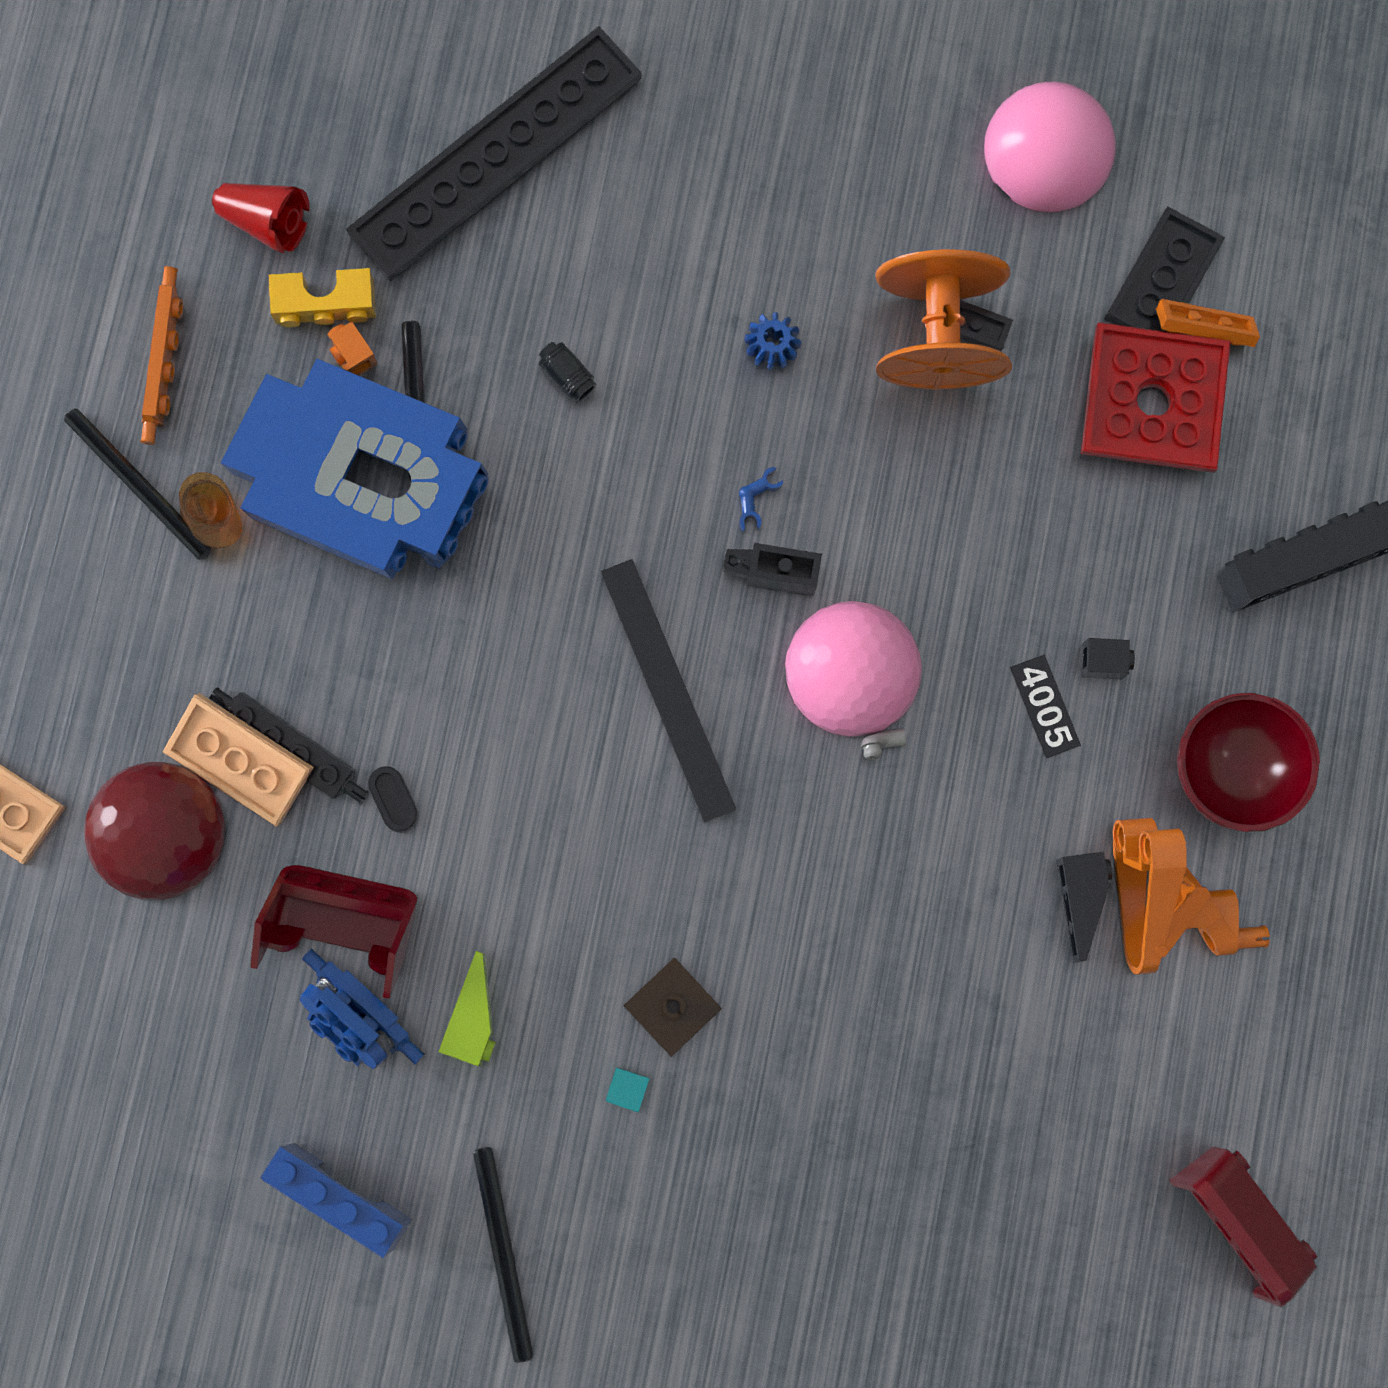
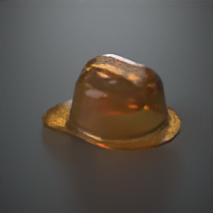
M197 472L188 476L181 484L179 490L180 514L184 522L189 526L194 537L204 545L213 548H226L233 545L241 535L242 523L226 483L218 476L208 472Z

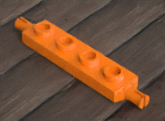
M170 266L163 268L162 285H159L142 409L143 429L140 440L142 444L155 445L156 428L159 425L163 426L164 415H168L170 412V396L167 395L168 383L173 382L175 375L174 363H171L172 352L177 351L179 345V333L176 330L177 318L181 319L183 314V300L178 296L177 289L175 288L178 269Z

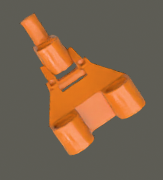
M1152 818L1115 821L1113 826V857L1126 962L1133 974L1155 973L1159 968L1161 958L1169 953L1186 929L1197 928L1206 945L1216 956L1234 955L1238 949L1267 948L1269 946L1270 940H1263L1262 938L1270 937L1269 930L1265 925L1239 928V905L1235 891L1232 889L1209 891L1201 886L1187 868L1186 841L1180 829L1158 830ZM1147 871H1150L1147 892V903L1145 907Z

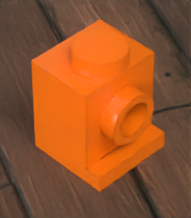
M352 321L346 325H337L329 331L328 337L333 344V347L329 350L339 366H342V369L360 376L378 364L374 353Z

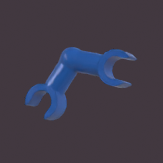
M776 467L768 468L762 478L740 488L739 497L741 499L742 516L739 520V528L742 532L745 530L744 520L747 518L755 520L757 531H759L762 520L759 514L755 512L754 497L766 490L774 492L781 488L784 481H780L777 484H770L767 481V476L773 474Z

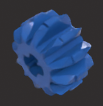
M777 312L773 313L771 320H768L762 314L759 316V324L751 322L749 324V331L751 333L745 335L744 342L750 345L746 350L747 355L756 356V366L761 365L764 361L768 362L767 369L769 371L773 370L775 362L784 369L787 366V359L794 361L797 358L795 350L801 348L802 342L796 338L799 335V328L789 327L791 318L788 316L782 322L778 321L779 315ZM771 337L773 341L779 340L778 345L775 346L772 341L767 342V338Z

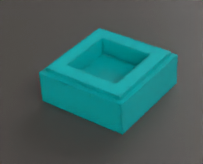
M616 1067L605 1102L639 1113L650 1078Z

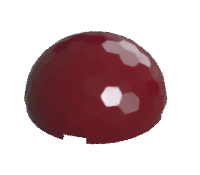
M1237 693L1214 700L1203 707L1188 723L1179 743L1177 753L1178 775L1185 794L1197 811L1206 819L1226 829L1240 832H1261L1283 825L1294 818L1306 806L1317 785L1320 755L1313 732L1301 715L1289 705L1274 697L1255 693Z
M145 762L127 767L116 773L98 790L90 803L84 821V838L88 857L98 875L108 885L124 895L141 900H165L180 896L195 888L214 869L224 846L225 817L216 794L203 778L183 766L168 762Z

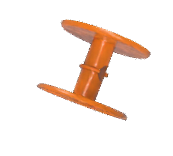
M956 249L914 252L883 263L875 273L877 283L882 289L893 295L926 301V316L922 318V322L925 324L927 331L926 344L902 348L881 358L876 365L877 375L887 382L905 387L957 389L987 384L999 380L1010 373L1012 362L1006 354L987 346L961 343L960 327L965 323L964 316L960 315V300L988 294L1003 286L1010 277L1011 269L1009 265L1002 259L990 254Z

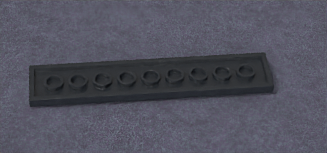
M598 26L347 227L348 235L391 282L642 79V72L602 28Z

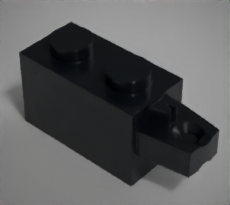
M754 543L753 549H727L723 572L748 579L747 585L814 595L818 583L822 554Z

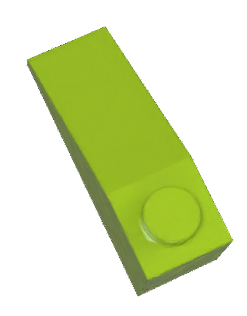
M476 951L438 1052L479 1067L482 1065L483 1060L490 1061L496 1042L491 1040L493 1025L485 954Z

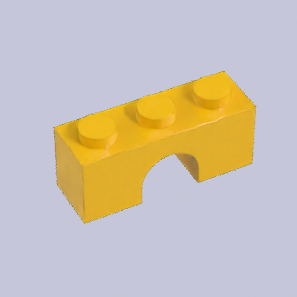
M370 268L336 270V286L329 295L324 297H315L308 293V284L302 272L270 274V314L275 323L283 327H297L303 322L330 325L334 323V320L363 323L368 318H376L374 279Z

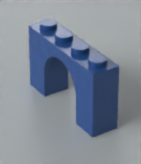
M292 1143L280 1146L261 1175V1180L380 1257L384 1258L394 1250L413 1219L385 1201L373 1202L345 1187L320 1168L323 1161L297 1144Z

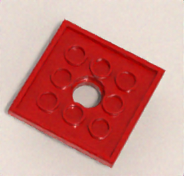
M1097 323L1094 334L1081 454L1215 473L1218 469L1231 341ZM1147 387L1160 389L1168 399L1167 411L1160 416L1144 413L1137 403L1138 393Z

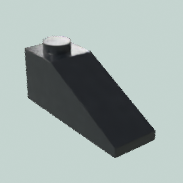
M1104 851L1066 856L1056 860L1073 963L1087 961L1109 890V880L1113 878L1112 865L1109 859H1105Z

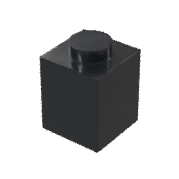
M1088 638L1082 644L1081 677L1123 679L1129 674V670L1134 668L1135 652L1130 650V640Z

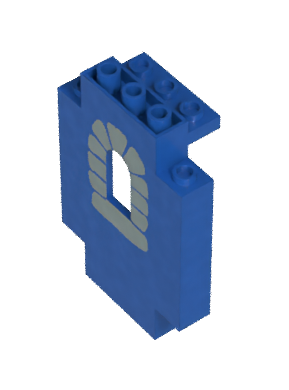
M316 359L302 388L266 373L220 462L231 474L253 483L240 507L251 519L392 580L396 572H400L403 569L407 560V550L420 554L427 564L438 569L441 568L442 564L444 565L445 561L449 560L457 549L459 541L457 537L460 531L469 524L473 516L475 501L485 492L489 481L487 477L488 472L482 463L456 453L457 450L459 451L463 448L467 439V428L460 417L319 359ZM360 450L407 470L411 475L412 483L405 495L399 498H389L350 482L345 477Z

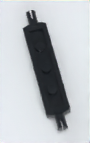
M218 687L213 690L212 693L214 694L210 695V700L314 767L307 781L332 799H336L346 793L361 804L365 800L364 797L368 796V791L353 782L354 768L246 693L240 692L232 698Z

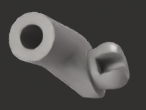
M904 728L880 731L865 737L861 742L864 757L868 760H875L881 757V749L906 745Z

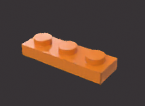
M1161 299L1156 308L1161 328L1170 333H1183L1231 341L1230 344L1235 346L1245 345L1255 347L1260 338L1254 317L1166 299Z

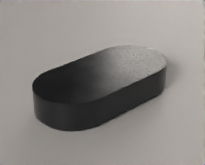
M383 766L374 770L369 777L368 786L384 823L389 829L397 833L410 831L417 824L419 814L402 775L396 769L389 766Z

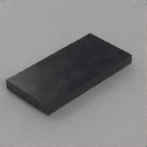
M1167 206L1104 319L1114 325L1168 332L1161 328L1156 311L1160 300L1166 299L1189 304L1225 237Z

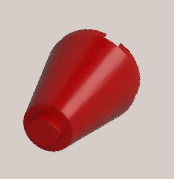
M224 183L214 191L212 196V205L218 216L276 252L285 253V250L289 252L295 250L305 234L308 222L302 220L304 210L309 212L310 204L308 195L303 189L295 186Z

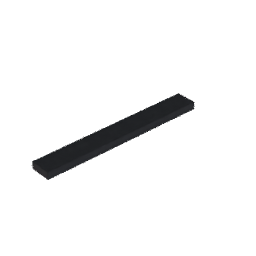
M633 559L602 570L603 580L703 822L706 823L736 811L733 799Z

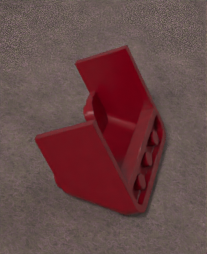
M302 865L287 866L280 871L255 921L250 968L258 969L267 948L278 952H288L297 948L302 938L369 952L368 966L378 974L386 975L383 998L390 999L403 966L416 912L417 897L412 891L405 888Z
M1212 1147L1169 1181L1174 1187L1191 1191L1260 1285L1252 1291L1254 1296L1282 1308L1296 1296L1316 1270L1317 1266L1314 1260L1317 1258V1255L1305 1240L1301 1242L1298 1240L1247 1172L1250 1166L1246 1159L1238 1151L1232 1153L1228 1149Z

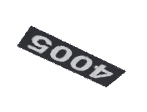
M1045 654L1011 666V671L1046 759L1081 746Z

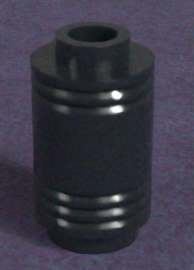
M551 342L539 353L541 360L538 365L570 400L574 399L576 402H579L596 387V383L593 381L594 376L563 342L557 345Z

